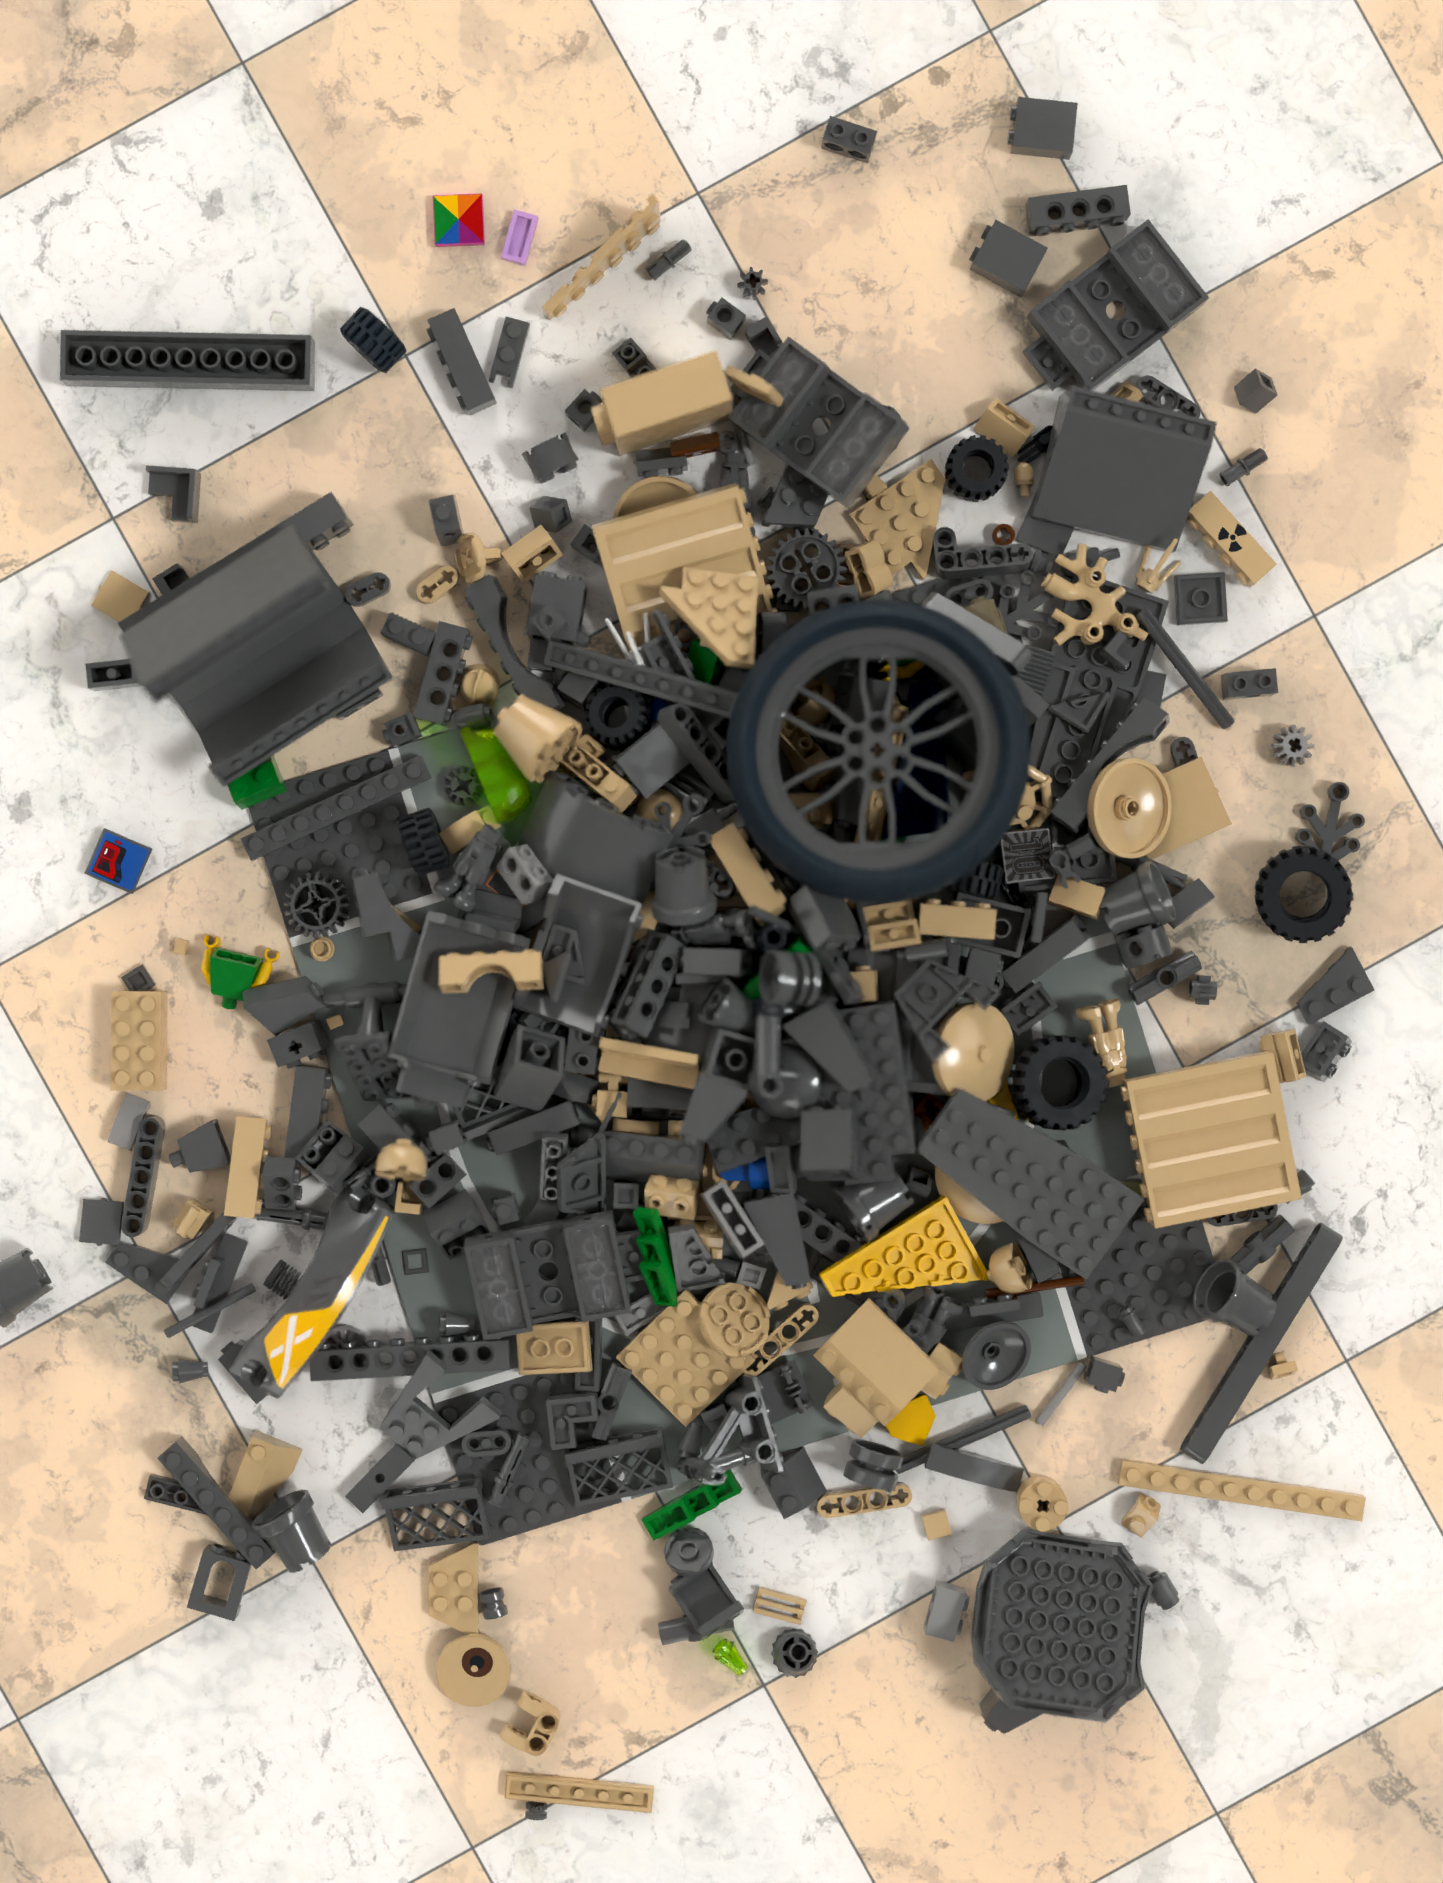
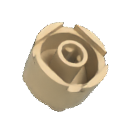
M1031 1476L1025 1479L1018 1487L1016 1508L1022 1520L1029 1527L1040 1532H1046L1056 1528L1063 1522L1069 1509L1068 1501L1060 1485L1054 1479L1047 1476ZM1041 1499V1501H1045L1046 1504L1044 1506L1038 1505L1037 1502Z

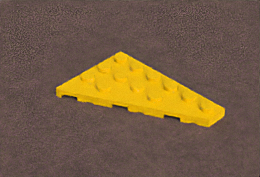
M944 1195L877 1236L871 1242L866 1243L818 1273L832 1297L851 1293L861 1294V1292L870 1291L882 1292L899 1288L911 1289L919 1286H940L957 1282L968 1283V1281L989 1280L984 1264L950 1202Z

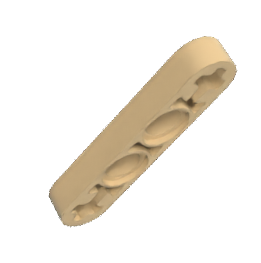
M810 1303L802 1304L768 1334L766 1342L773 1341L777 1344L778 1349L776 1353L771 1355L765 1353L763 1344L758 1350L767 1361L763 1362L761 1358L756 1363V1370L750 1368L749 1370L746 1369L744 1373L754 1376L760 1374L812 1328L819 1318L817 1308ZM804 1309L806 1311L813 1310V1319L811 1321L805 1319L801 1322L804 1328L800 1330L799 1325L792 1319L796 1317L799 1321L803 1317L802 1311ZM793 1325L796 1329L794 1337H784L782 1334L783 1327ZM752 1353L756 1358L758 1357L757 1353Z
M898 1482L895 1490L889 1492L890 1495L898 1494V1489H902L907 1495H904V1500L901 1501L896 1496L890 1497L891 1503H888L886 1491L870 1487L826 1493L818 1498L817 1510L824 1518H834L907 1506L911 1502L912 1492L907 1484ZM874 1492H879L883 1495V1501L878 1505L872 1504L869 1500L870 1495ZM856 1496L859 1499L858 1506L853 1509L848 1508L845 1505L847 1497ZM841 1497L843 1510H839L838 1505L832 1506L829 1512H826L825 1508H821V1506L825 1505V1500H829L831 1504L838 1503L837 1498Z

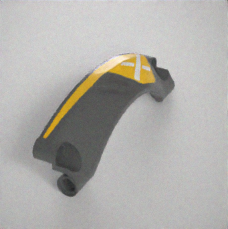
M365 1186L358 1189L355 1194L349 1193L351 1188L347 1190L344 1188L336 1197L331 1206L319 1245L299 1283L272 1319L245 1342L229 1368L232 1374L278 1399L284 1394L286 1389L310 1362L344 1314L371 1266L389 1224L395 1215L394 1206L369 1192Z

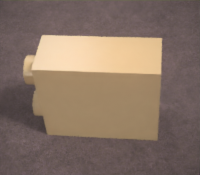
M715 350L601 388L600 393L603 404L591 408L602 447L615 443L619 456L730 420L728 417L732 413V396L717 351Z

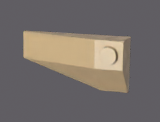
M257 1430L251 1437L229 1498L248 1517L253 1519L294 1472L303 1449Z

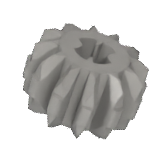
M1290 725L1289 730L1286 727H1282L1280 729L1281 735L1274 734L1273 736L1278 741V743L1271 744V748H1278V752L1274 753L1273 757L1282 756L1280 764L1284 765L1288 761L1290 767H1295L1296 761L1300 765L1305 764L1304 757L1311 758L1312 756L1307 749H1312L1315 746L1312 743H1307V740L1311 739L1312 735L1303 736L1305 733L1304 727H1301L1298 731L1296 725ZM1295 741L1294 746L1297 749L1290 751L1291 745L1288 743Z

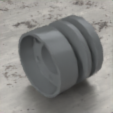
M768 951L764 955L759 973V987L762 999L766 1004L785 1005L789 1002L791 1005L810 1006L816 1001L821 982L820 965L816 955L810 952H793L790 954L788 951Z

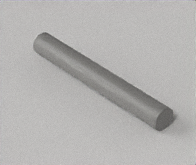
M1078 1362L1036 1418L1040 1425H1045L1086 1370L1087 1366L1082 1362Z

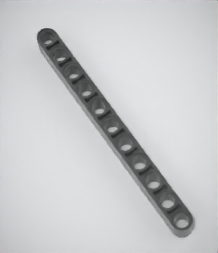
M1319 1223L1314 1228L1276 1289L1274 1296L1271 1298L1276 1301L1277 1305L1271 1323L1267 1328L1261 1325L1257 1329L1260 1332L1258 1335L1247 1336L1184 1438L1180 1447L1182 1453L1200 1464L1205 1463L1340 1246L1343 1239L1341 1234L1323 1223Z

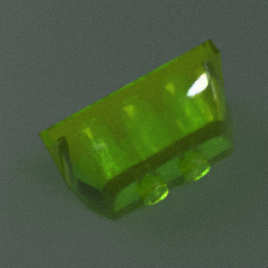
M468 726L461 729L460 733L497 823L500 825L507 824L525 812L532 802L533 796L527 784L529 780L522 774L493 734L495 728L488 727L472 730Z

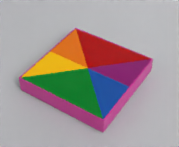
M482 193L433 195L435 247L485 245Z

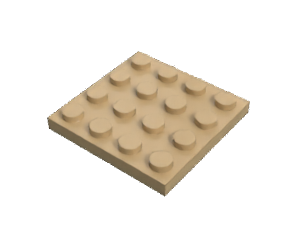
M684 1290L677 1296V1305L675 1307L667 1306L616 1356L627 1369L632 1370V1374L685 1427L756 1360L753 1354L739 1358L724 1356L715 1351L706 1342L699 1326L701 1302L687 1290Z

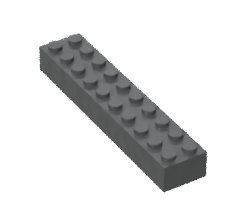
M61 330L60 381L66 386L314 391L315 341L311 335Z
M330 492L118 622V625L124 633L291 524L298 529L312 551L324 549L330 544L329 540L336 536L338 538L345 536L351 531L350 527L354 526L339 500Z

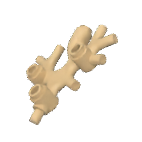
M1077 544L1076 558L1074 560H1070L1059 553L1054 562L1076 574L1078 582L1073 584L1055 573L1053 575L1048 573L1041 586L1045 588L1046 592L1062 600H1087L1092 607V612L1088 618L1077 620L1056 608L1051 617L1064 625V630L1053 638L1054 642L1060 646L1069 638L1080 636L1084 644L1092 645L1102 639L1104 634L1102 627L1105 625L1113 626L1115 632L1120 630L1130 638L1135 636L1144 641L1148 632L1139 628L1136 618L1130 613L1121 614L1116 609L1115 603L1126 594L1125 589L1119 586L1110 593H1103L1099 588L1106 580L1104 569L1109 561L1099 557L1094 567H1088L1086 564V544ZM1092 574H1096L1098 576V581H1095L1092 578ZM1124 620L1128 621L1129 627L1124 625ZM1090 629L1095 631V637L1090 634Z

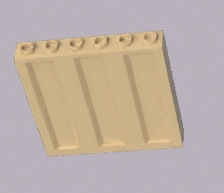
M736 483L592 525L628 651L631 648L626 632L631 633L636 648L645 643L644 613L649 615L651 640L661 635L651 614V611L659 609L661 613H666L671 623L668 627L671 633L673 632L678 614L659 593L661 586L681 588L684 567L758 577L756 618L759 612H777L776 607L772 608L769 599L773 598L770 584L765 585L763 575H767L764 561H759L756 553L760 551L757 536L752 537L750 528L754 527L750 512L745 513L743 505L747 503L745 491L743 488L739 489ZM681 629L677 636L680 641L686 642L691 638V632L688 629Z
M1263 1051L1122 1080L1123 1086L1120 1087L1122 1100L1127 1102L1128 1111H1125L1127 1125H1131L1133 1135L1129 1136L1132 1150H1136L1138 1158L1134 1160L1137 1174H1141L1142 1178L1139 1190L1141 1197L1146 1199L1147 1208H1144V1216L1146 1222L1150 1223L1154 1228L1302 1199L1273 1052Z

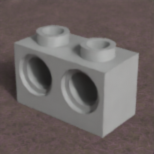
M527 844L508 848L496 866V869L522 905L541 901L554 881Z

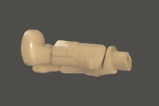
M1109 999L1099 1002V1006L1091 1005L1075 1010L1077 1018L1087 1021L1091 1026L1092 1033L1088 1035L1089 1043L1094 1047L1093 1052L1101 1055L1103 1059L1100 1062L1101 1066L1107 1067L1108 1074H1105L1104 1078H1106V1081H1109V1087L1123 1084L1122 1080L1126 1079L1125 1072H1127L1123 1027L1117 1026V1013L1121 1006L1119 999ZM1102 1014L1104 1015L1107 1028L1105 1030H1103Z

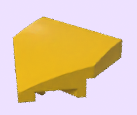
M926 1393L914 1397L886 1425L891 1437L923 1446L936 1417Z

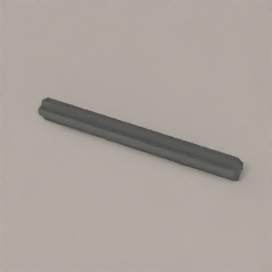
M1148 608L1142 609L1136 615V618L1221 728H1229L1235 722L1233 717Z
M1022 1405L937 1441L934 1444L953 1450L954 1448L959 1449L1025 1421L1031 1417V1413L1027 1405ZM931 1444L904 1455L901 1469L896 1470V1472L900 1474L924 1464Z

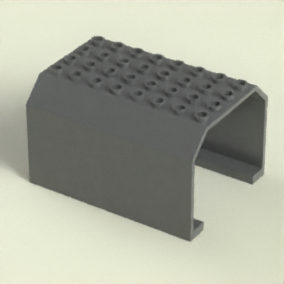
M292 524L119 635L141 687L154 703L157 704L167 696L172 695L182 707L198 732L210 758L211 764L208 765L210 771L223 787L393 678L352 606L301 533Z

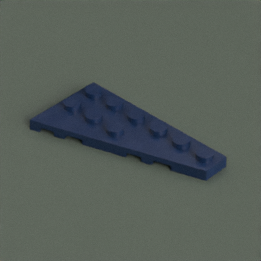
M936 682L910 685L906 707H909L908 716L924 702L938 695ZM939 703L927 710L909 727L913 736L932 731L930 726L935 721V716L940 712ZM905 733L903 735L902 744H904L907 741V736ZM939 738L910 748L909 753L911 756L946 768L944 745ZM899 757L896 770H903L907 766V761ZM913 767L909 776L927 793L950 806L947 778L935 772ZM899 778L894 779L891 794L895 810V837L934 833L951 818L949 813L924 800ZM889 811L884 838H890Z

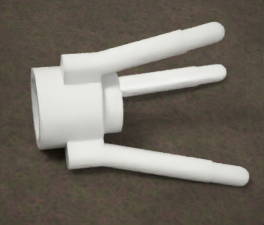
M644 613L645 643L651 640L648 613ZM606 618L605 622L626 660L651 667L641 647L636 648L631 633L626 632L631 648L628 651L610 619Z

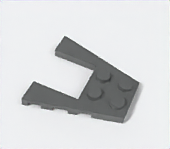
M430 1350L425 1353L421 1363L418 1364L409 1382L406 1383L397 1401L394 1402L380 1426V1430L415 1459L499 1419L502 1413L490 1401L482 1397L450 1425L416 1397L445 1372L447 1367Z

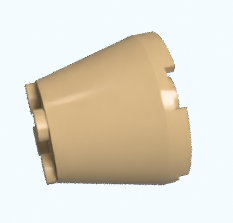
M521 694L509 709L505 707L499 712L497 716L499 723L493 730V734L522 774L529 781L533 782L536 780L540 783L547 778L550 770L556 771L562 765L560 761L568 753L569 746L572 748L578 742L582 726L573 718Z

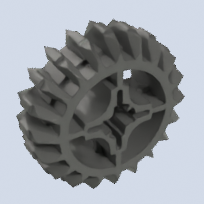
M321 872L315 873V879H313L311 873H306V882L302 877H297L300 886L298 887L296 884L291 883L290 888L294 890V893H285L286 897L291 898V902H283V906H291V910L284 912V915H293L294 918L288 921L289 925L298 922L295 931L300 932L305 928V937H308L311 931H313L314 939L319 938L320 931L324 938L329 937L328 929L334 934L337 933L338 930L335 924L344 927L345 923L340 918H349L350 916L348 913L343 912L344 908H351V904H344L343 900L349 899L350 895H341L346 886L342 885L337 888L336 886L340 881L338 878L333 879L330 883L331 874L329 873L325 874L323 880ZM316 884L329 888L334 897L323 898L319 890H317ZM308 888V901L298 906L302 892ZM316 898H318V901L328 902L319 907V912H316L317 909L307 908L315 904ZM337 904L334 916L326 923L327 908ZM311 912L315 919L318 920L319 926L307 923L300 914Z

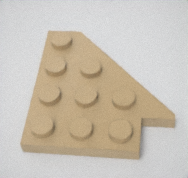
M932 459L849 515L866 541L876 539L880 543L884 553V563L888 566L891 575H894L911 563L922 580L927 576L945 484L944 476Z
M684 567L681 588L661 586L660 596L727 666L752 669L754 664L758 577Z

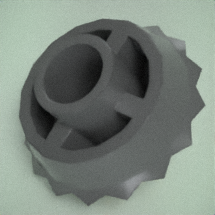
M792 1628L791 1630H784L772 1644L773 1651L771 1655L774 1658L773 1664L786 1677L793 1676L797 1678L805 1676L807 1672L813 1669V1665L817 1662L816 1656L818 1651L816 1649V1642L812 1640L810 1634L805 1633L802 1629Z

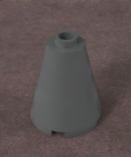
M721 978L723 982L719 985L714 983L704 995L700 1004L703 1012L702 1015L698 1013L699 1020L704 1024L755 1039V1017H752V1001L730 979Z

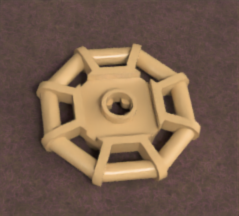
M1030 765L1028 776L1035 781L1032 783L1027 782L1019 810L1011 824H1021L1023 828L1007 831L1006 833L1038 830L1048 818L1053 804L1050 784L1052 778L1050 775H1045ZM1041 788L1043 803L1035 801L1034 791ZM1034 809L1040 810V812L1028 825L1025 820H1028L1032 816V812L1034 811Z

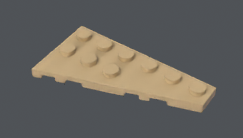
M653 194L646 200L649 205L643 211L636 210L630 216L627 222L628 226L625 229L623 227L617 229L591 256L593 260L590 265L584 268L580 267L574 273L573 283L571 285L568 283L564 284L542 306L544 314L550 320L554 316L556 318L560 317L567 310L566 306L572 300L578 301L586 293L585 289L591 283L596 285L604 277L603 273L609 267L613 269L618 266L623 260L622 256L627 251L633 252L641 244L640 240L645 235L651 236L660 227L659 223L661 222L659 200Z

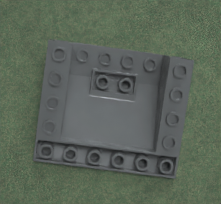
M1072 385L1058 400L1031 518L1166 551L1173 539L1177 538L1178 542L1171 552L1174 553L1212 446L1217 422Z

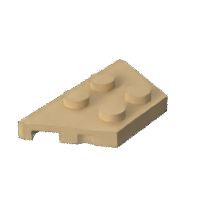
M477 1541L472 1542L469 1546L459 1551L456 1550L450 1553L447 1557L439 1559L428 1566L429 1616L467 1635L469 1633L479 1634V1544Z

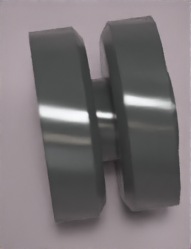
M859 1439L852 1440L849 1454L855 1460L846 1462L843 1476L863 1486L884 1491H894L898 1475L893 1470L901 1469L904 1454L879 1443Z

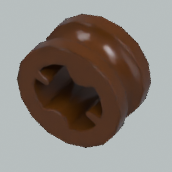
M1000 524L993 530L992 539L996 545L1011 544L1015 539V531L1009 524ZM1000 529H1005L1006 533H1010V539L1007 538V542H1002V539L997 537V532H1001Z

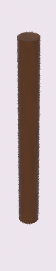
M1080 1275L1045 1280L1040 1283L1032 1282L1031 1289L1012 1295L1084 1285L1085 1282L1084 1278ZM998 1287L985 1289L987 1299L997 1298V1295L1005 1294Z

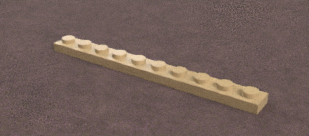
M1121 1459L1117 1482L1118 1485L1355 1521L1363 1520L1366 1497L1360 1494Z

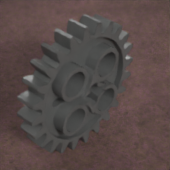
M806 528L804 535H801L799 530L796 529V537L793 538L789 533H786V542L778 539L780 548H771L775 557L768 556L767 558L773 565L766 567V571L773 572L772 575L767 577V580L775 581L771 586V590L779 589L777 598L779 599L785 595L786 605L792 600L794 601L795 609H797L800 603H803L805 610L808 608L806 597L808 592L840 587L837 583L845 582V578L840 573L847 572L846 567L840 566V564L846 561L845 557H838L842 552V548L834 549L836 540L834 539L828 543L827 533L820 538L819 530L816 529L814 534L810 535L808 528ZM808 547H815L818 550V554L814 558L806 557L804 552ZM795 550H799L808 567L812 566L810 568L811 574L817 582L818 588L815 589L806 572L801 573L803 570L802 564L796 556ZM793 559L796 561V567L792 570H786L783 568L784 561ZM819 569H828L830 576L825 580L819 579L816 576ZM800 580H804L809 584L807 590L803 592L795 589V584Z

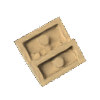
M911 900L862 907L869 931L871 952L921 944L917 919H915Z

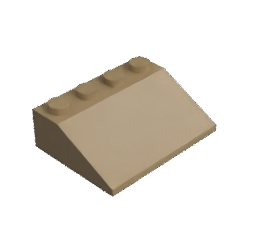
M870 1298L813 1355L884 1426L941 1370Z

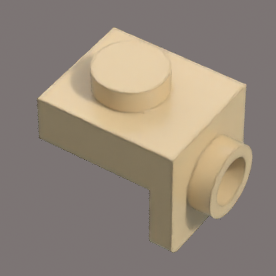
M1140 1492L1137 1496L1136 1504L1122 1518L1121 1525L1142 1538L1158 1521L1161 1505L1154 1498Z

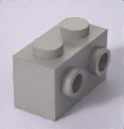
M936 1580L923 1626L925 1634L954 1642L956 1635H960L963 1626V1620H960L962 1611H967L969 1596H967L964 1587Z

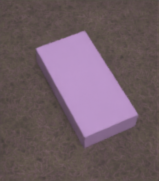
M514 209L501 255L502 260L526 266L539 219L538 216Z

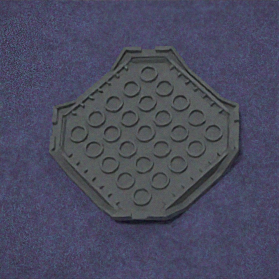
M1024 1528L984 1561L976 1586L971 1632L973 1660L978 1670L1006 1708L1107 1722L1120 1711L1119 1709L1124 1704L1134 1699L1145 1689L1141 1668V1651L1145 1610L1154 1585L1145 1573L1139 1570L1123 1543L1090 1540Z

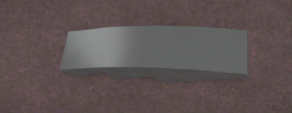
M931 1443L924 1465L926 1469L1016 1493L1024 1468L980 1454L975 1455L956 1448L953 1450Z

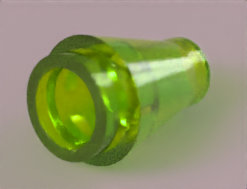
M723 1639L714 1647L713 1654L715 1655V1660L733 1671L737 1676L742 1675L747 1670L748 1665L744 1662L733 1641Z

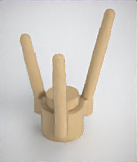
M1177 538L1173 539L1154 570L1147 568L1144 571L1151 551V547L1146 546L1139 570L1134 576L1138 579L1135 584L1139 588L1150 594L1154 590L1158 591L1162 583L1179 567L1181 561H1177L1159 579L1160 574L1158 572L1177 544Z

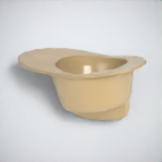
M486 664L472 665L464 671L461 677L458 695L455 700L456 709L458 711L461 707L485 702L493 710L500 685L498 673Z

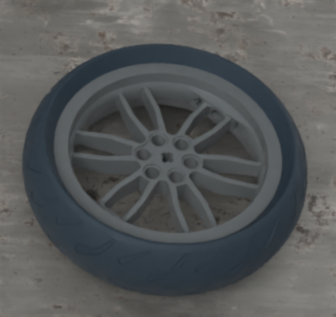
M882 599L854 601L819 611L803 619L778 637L758 658L738 692L731 712L726 746L728 778L737 810L747 830L765 854L787 874L819 892L841 899L868 903L899 902L936 892L956 882L986 859L1004 837L1019 810L1029 775L1031 753L1029 727L1020 694L1011 675L990 647L970 629L939 611L914 603ZM860 660V691L865 713L864 722L860 724L854 723L831 702L809 691L804 686L819 672L838 661ZM896 660H917L934 669L952 686L924 702L902 722L895 724L890 718L896 691ZM868 661H888L890 663V687L884 712L871 711L866 690V663ZM955 693H959L969 710L968 713L941 728L913 736L909 727L917 719L938 703ZM798 694H802L829 710L846 726L842 736L816 729L788 714V710ZM879 719L885 723V728L881 732H874L870 728L874 720ZM968 720L973 721L977 739V764L972 782L966 781L940 765L910 755L909 750L911 747L943 736ZM789 721L817 738L845 747V755L813 766L788 782H783L779 764V741L783 722ZM854 732L860 733L863 736L862 742L858 745L851 744L848 741L850 734ZM898 732L905 733L907 741L902 745L895 744L893 742L894 734ZM875 745H880L881 750H885V753H881V757L877 758L874 753L870 752L871 749H875ZM901 757L907 761L905 769L896 770L893 768L892 763L896 758ZM852 758L862 760L863 765L859 770L854 771L848 767V763ZM843 767L847 775L828 793L805 807L796 809L787 793L790 788L818 773ZM918 767L938 773L966 788L969 792L959 809H954L927 793L909 776L912 768ZM876 770L882 771L885 774V779L881 783L872 782L870 779L872 772ZM856 778H860L865 781L859 812V844H841L819 832L805 820V814L832 800ZM895 778H899L924 800L949 813L951 818L937 831L913 844H895V810L890 782ZM872 790H884L889 811L890 840H887V842H867L865 840L866 813Z

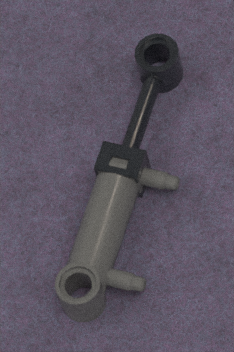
M779 925L761 927L755 933L754 942L756 947L764 951L765 954L768 951H777L786 943V933ZM768 932L773 935L774 941L772 944L767 941ZM762 998L752 999V1017H755L754 1077L751 1080L750 1087L753 1095L757 1098H775L781 1093L783 1088L781 1079L799 1077L798 1070L780 1068L781 1017H785V1015H799V1007L766 1004ZM766 1079L770 1083L768 1092L763 1088V1082Z

